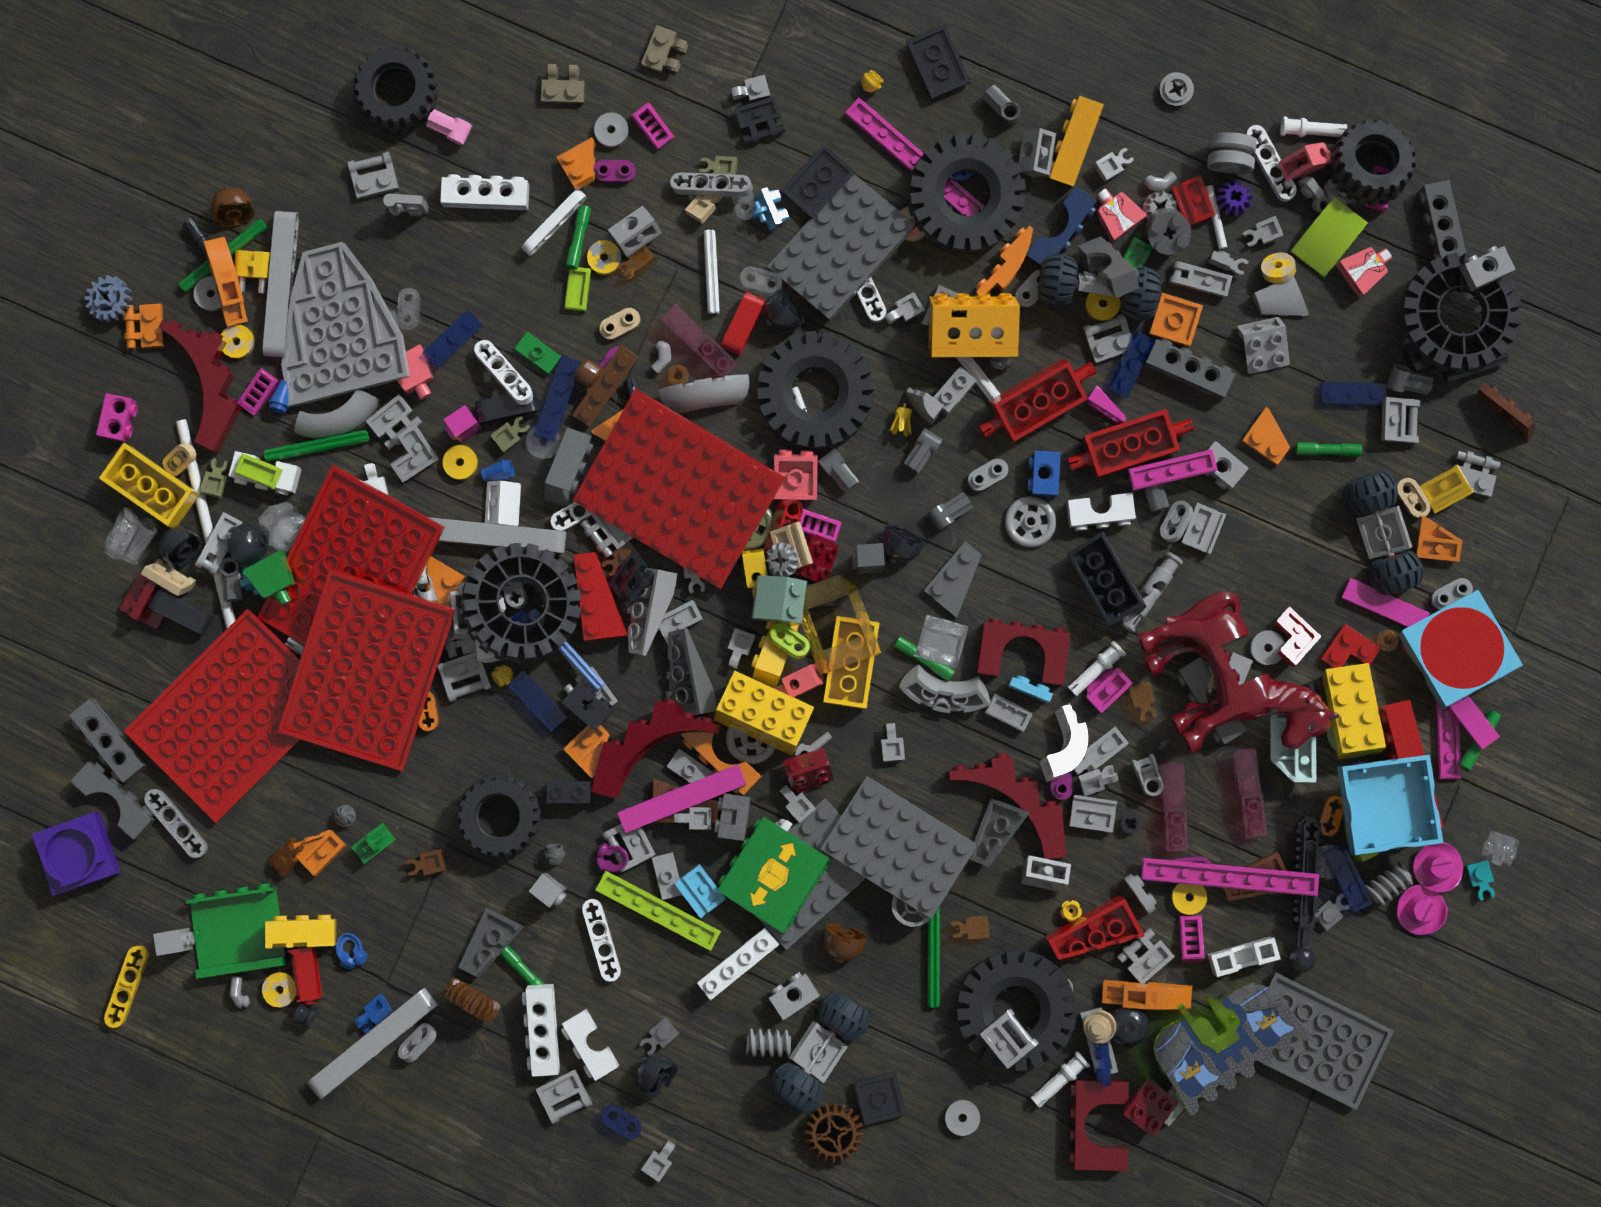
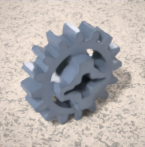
M106 275L105 280L98 277L99 283L92 282L93 288L86 290L90 293V296L85 297V300L89 302L86 308L91 310L89 313L100 321L111 322V318L117 321L119 320V314L126 315L123 311L125 308L130 309L127 302L132 301V298L128 295L131 293V290L127 287V283L116 276L112 278Z

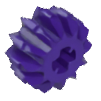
M1232 180L1231 185L1225 182L1223 184L1224 188H1219L1218 193L1221 196H1218L1216 201L1223 202L1218 208L1220 210L1226 208V215L1232 211L1233 216L1236 217L1238 212L1245 214L1246 208L1251 207L1252 204L1249 200L1253 199V195L1247 194L1251 190L1250 187L1243 188L1244 181L1237 185L1236 180ZM1232 196H1233V197L1238 196L1239 199H1238V200L1235 199V200L1232 201V200H1231V197H1232Z

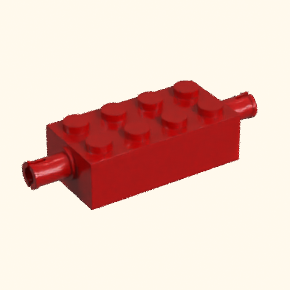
M1061 359L991 399L989 403L995 413V417L979 425L983 436L986 438L1002 428L1010 440L1016 441L1087 400L1088 397L1081 386V382L1097 374L1096 369H1093V364L1088 362V364L1074 371L1069 361Z
M1167 409L1085 435L1082 438L1085 453L1067 458L1068 464H1071L1069 468L1071 471L1089 465L1096 480L1176 454L1180 450L1176 437L1194 432V427L1191 425L1192 421L1189 418L1172 424Z

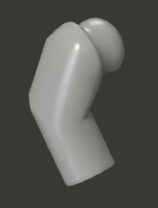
M1170 171L1163 178H1157L1152 175L1147 176L1144 183L1148 189L1161 192L1173 184L1177 177Z
M233 976L231 977L230 996L236 1007H248L250 998L247 995L242 996L241 993L242 977Z

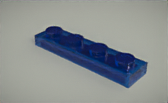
M561 356L534 431V436L555 443L576 384L574 374L581 365V361Z

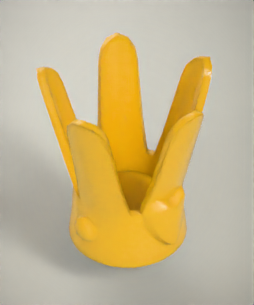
M904 403L903 408H896L895 418L889 431L892 430V434H896L898 429L899 431L904 430V435L907 437L908 431L911 435L910 417L912 410L905 408L906 403Z

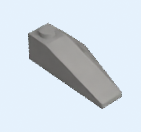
M651 568L644 570V574L647 570H651L654 576L649 587L644 588L641 592L640 599L636 603L634 602L630 608L627 607V613L631 614V624L628 626L629 653L646 656L674 595L677 579L676 573ZM636 581L635 584L632 586L633 589H634V587L637 585V583H638L637 581Z

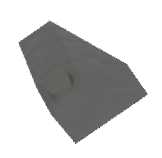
M684 628L669 632L668 659L670 660V671L667 672L669 691L666 692V699L677 701L676 705L683 707V712L694 715L715 712L717 704L714 689L688 629Z

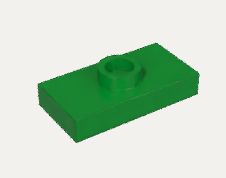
M1134 237L1124 259H1127L1132 267H1143L1153 247Z
M526 332L514 348L548 374L552 372L562 359L559 354L529 332Z

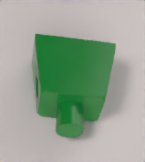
M278 551L243 570L244 574L264 599L275 596L279 606L291 601L286 589L295 583L284 551Z

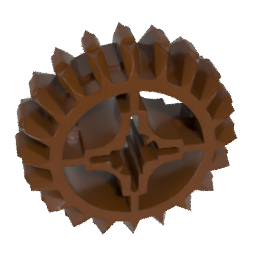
M452 978L447 983L443 992L447 1000L487 1023L492 1022L496 1018L501 1007L497 1001L457 978Z
M833 1103V1109L829 1110L828 1104H824V1112L818 1107L816 1108L818 1116L813 1113L810 1114L814 1122H806V1125L812 1129L805 1130L806 1135H811L805 1141L806 1143H814L809 1147V1150L813 1151L817 1148L818 1150L815 1153L817 1158L823 1153V1161L825 1162L828 1156H831L832 1163L836 1161L835 1156H839L840 1162H843V1154L846 1153L847 1157L851 1158L852 1155L849 1150L852 1149L854 1152H857L858 1148L854 1144H862V1140L856 1137L864 1135L863 1131H857L863 1125L862 1122L855 1123L859 1118L858 1114L853 1117L850 1116L853 1112L852 1108L844 1112L845 1104L841 1105L840 1110H837V1103ZM832 1115L841 1116L850 1124L837 1125ZM826 1117L827 1129L816 1134L819 1122ZM831 1122L833 1128L835 1127L836 1130H840L837 1133L838 1143H836L835 1138H832V1135H828L831 1132ZM852 1131L851 1140L842 1148L841 1137L847 1134V1132ZM829 1140L834 1144L836 1150H829L818 1141Z

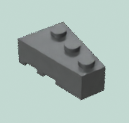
M570 428L566 429L545 481V501L563 507L570 505L573 494L576 493L579 485V477L585 471L586 457L591 456L594 447L591 444L590 435Z

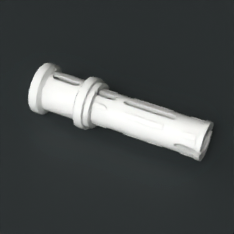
M1283 116L1280 134L1281 136L1295 134L1299 137H1303L1306 134L1341 137L1345 129H1347V124L1307 122L1305 118L1296 120Z
M1112 641L1111 646L1102 654L1099 653L1096 657L1097 660L1067 687L1078 696L1103 671L1113 668L1112 665L1121 656H1126V653L1116 642Z
M1078 1051L1075 1052V1056L1067 1064L1063 1063L1060 1068L1061 1070L1031 1096V1099L1039 1107H1042L1066 1083L1077 1079L1076 1076L1085 1067L1089 1068L1090 1064Z

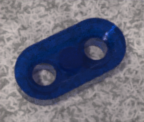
M1108 1042L1098 1043V1047H1094L1095 1060H1099V1069H1096V1080L1101 1082V1086H1111Z
M609 1105L603 1110L601 1119L607 1127L627 1139H635L640 1135L642 1123L637 1117L617 1105ZM615 1112L617 1114V1118L610 1119L609 1113ZM633 1123L635 1130H628L627 1125Z

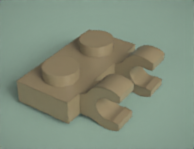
M656 25L641 65L659 73H662L663 68L678 73L681 66L679 64L680 61L668 58L671 49L686 53L688 48L687 41L676 39V32Z
M548 64V80H542L541 102L584 104L585 82L578 81V65H569V80H557V64Z

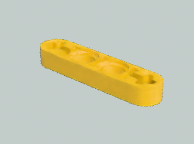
M143 946L132 947L127 952L104 1017L105 1023L111 1028L122 1026L127 1019L149 958L148 950ZM140 950V955L143 958L138 959L135 965L140 966V968L128 966L129 963L134 964L136 957L133 956V953ZM128 970H132L136 974V979L132 983L125 979V973ZM120 991L127 992L128 1000L126 1003L118 1001L117 995ZM114 1004L118 1007H125L124 1010H119L117 1016L120 1018V1021H116L115 1023H113V1018L110 1017L111 1015L115 1014L118 1009L117 1007H113Z

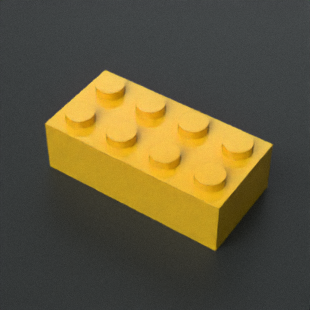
M125 443L122 444L99 477V479L171 528L179 525L200 495Z
M836 617L823 703L860 709L867 708L879 630L878 622Z
M1369 663L1326 669L1322 674L1328 708L1340 716L1331 721L1338 759L1382 753L1386 748Z

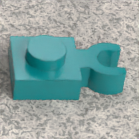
M1484 860L1466 865L1471 887L1478 886L1476 892L1478 900H1484L1482 894L1485 890L1488 891L1490 898L1495 897L1494 890L1488 884L1494 881L1489 861Z

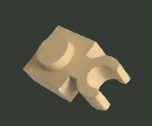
M697 195L685 209L686 214L703 224L716 209L713 203L719 202L722 196L702 197Z

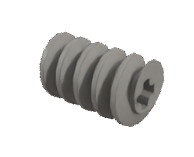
M1399 860L1397 861L1398 866L1394 864L1390 866L1391 871L1384 870L1385 877L1377 875L1378 882L1371 880V888L1367 885L1363 886L1368 896L1375 903H1380L1384 906L1386 904L1383 898L1386 897L1391 901V892L1399 895L1398 887L1406 890L1405 882L1413 885L1409 871Z
M750 1028L747 1034V1055L749 1050H751L752 1055L756 1056L758 1050H760L762 1057L765 1056L767 1051H769L770 1057L774 1056L775 1051L778 1052L779 1057H782L784 1051H786L789 1058L791 1036H789L787 1030H784L783 1035L780 1036L778 1029L775 1030L774 1035L771 1034L770 1029H767L765 1035H763L761 1029H758L756 1035H754L753 1029Z

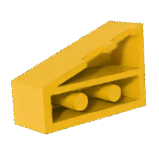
M768 622L766 625V629L769 630L767 637L763 635L759 644V648L762 649L760 655H755L752 667L755 668L752 679L775 688L778 686L788 654L771 642L770 631L777 623ZM799 624L790 627L797 631ZM777 634L779 639L784 638L782 634Z

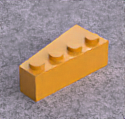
M1079 96L1078 100H1073L1070 108L1073 115L1071 120L1066 119L1062 132L1066 134L1063 141H1058L1055 149L1058 156L1056 161L1052 160L1051 179L1074 186L1104 104Z

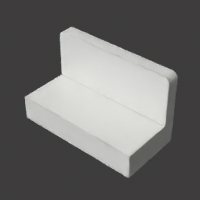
M507 481L487 482L485 523L518 526L521 490L519 483Z

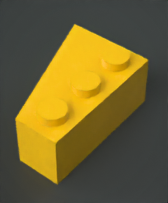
M297 915L296 920H287V916H274V920L265 922V948L336 945V919H331V915H318V919H309V915Z

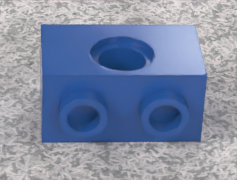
M1034 451L1033 456H1029L1028 468L1032 469V477H1028L1027 490H1031V496H1058L1061 452ZM1046 469L1049 472V478L1041 479L1038 476V470Z

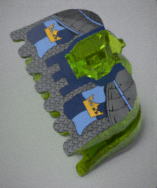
M1243 983L1233 987L1219 999H1212L1209 995L1205 996L1207 1003L1223 1026L1217 1032L1207 1019L1199 1015L1192 1017L1184 1004L1181 1003L1177 1008L1183 1017L1167 1024L1157 1033L1153 1045L1155 1058L1190 1115L1198 1112L1199 1105L1197 1100L1199 1097H1204L1209 1102L1217 1099L1216 1087L1218 1085H1223L1228 1090L1234 1089L1236 1087V1073H1241L1248 1078L1252 1077L1255 1074L1253 1066L1255 1061L1258 1060L1264 1065H1271L1274 1060L1273 1049L1276 1048L1283 1053H1289L1292 1050L1291 1038L1293 1036L1302 1041L1312 1038L1313 1034L1300 1022L1276 992L1261 984Z

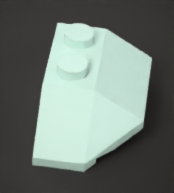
M1272 715L1270 717L1271 762L1293 782H1316V737H1311L1299 749H1287L1282 745L1281 736L1286 726V715Z

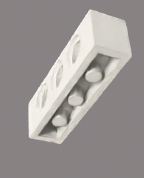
M450 174L448 177H442L441 204L443 207L528 210L529 183L523 177H512L511 180H506L501 176H491L490 179H482L478 175L460 178V175ZM462 187L469 188V192L466 195L459 194V190ZM488 187L491 189L487 196L480 195V191L483 188ZM505 188H510L512 193L507 197H503L501 192Z
M764 927L700 979L697 984L708 998L712 1000L779 945L778 941Z
M554 984L529 985L526 988V992L522 993L523 1005H527V1014H524V1026L528 1027L529 1035L525 1037L526 1049L530 1048V1057H527V1068L532 1071V1076L558 1075L560 1063ZM536 1004H541L545 1008V1011L543 1013H537L535 1012L533 1006ZM543 1026L546 1029V1033L543 1035L538 1034L535 1031V1027ZM543 1047L548 1051V1054L540 1056L537 1053V1049Z

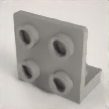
M1279 317L1237 326L1238 335L1244 342L1246 366L1249 374L1290 364L1286 326Z

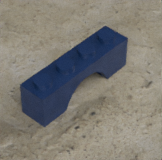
M1075 186L1061 207L1067 219L1066 229L1054 238L1038 237L1027 252L1025 259L1041 270L1043 260L1047 256L1059 254L1061 251L1065 253L1071 245L1070 238L1073 234L1077 236L1083 229L1084 225L1081 224L1086 217L1090 219L1096 211L1094 205L1097 200Z

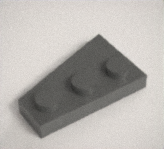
M965 541L925 588L924 592L957 618L982 555Z
M991 798L974 841L978 847L970 860L989 867L1028 816L1029 812Z
M486 908L460 962L459 968L476 977H480L524 926Z

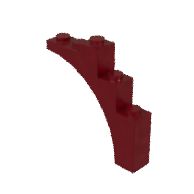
M171 319L169 323L162 320L159 328L173 336L185 348L194 361L200 375L203 389V415L194 442L219 453L242 409L236 405L237 400L227 395L225 396L235 375L229 373L231 368L221 363L218 364L227 343L222 340L224 336L214 331H211L210 334L203 331L202 335L191 329L186 332L181 329V324Z
M664 698L663 702L656 701L651 721L638 719L637 723L630 721L624 742L612 739L611 743L603 742L591 792L619 798L622 786L631 769L654 746L671 737L685 733L707 732L718 734L720 725L714 724V719L703 716L701 720L693 719L694 714L683 712V707L676 705L677 701Z
M1008 753L995 754V758L990 759L991 768H987V764L974 765V769L966 770L965 766H955L953 771H948L949 780H967L984 784L1000 791L1013 800L1020 809L1029 812L1027 817L1040 841L1044 859L1067 857L1062 805H1056V801L1043 802V806L1040 807L1037 781H1032V777L1019 778V783H1016L1013 757H1008Z

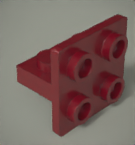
M805 534L813 563L796 569L793 575L812 580L818 584H826L839 546L817 534Z
M140 572L120 610L129 614L130 617L158 629L165 616L147 607L157 588H160L174 596L177 595L145 577Z
M824 748L783 760L793 792H805L809 787L816 785L824 786L830 783L831 780H834Z
M1147 1079L1123 1110L1122 1114L1148 1134L1154 1136L1179 1102L1152 1080Z

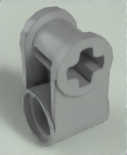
M512 582L509 587L506 585L502 588L506 602L511 607L522 609L527 605L528 597L523 582ZM515 594L522 597L518 599L519 603L512 601V599H515Z
M1150 754L1149 757L1138 761L1132 760L1133 769L1139 780L1142 792L1148 797L1160 794L1163 789V783L1154 755ZM1149 781H1154L1157 784L1158 788L1155 793L1148 791L1147 783Z

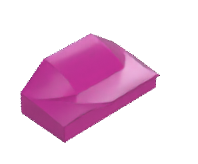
M1119 668L1113 670L1106 669L1086 687V698L1102 713L1133 683Z

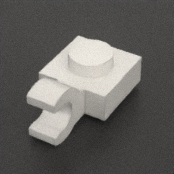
M375 464L364 465L368 480L364 482L388 495L385 478H378Z

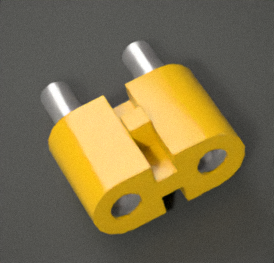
M235 251L234 267L241 292H245L246 278L259 279L258 293H266V280L269 279L270 252Z

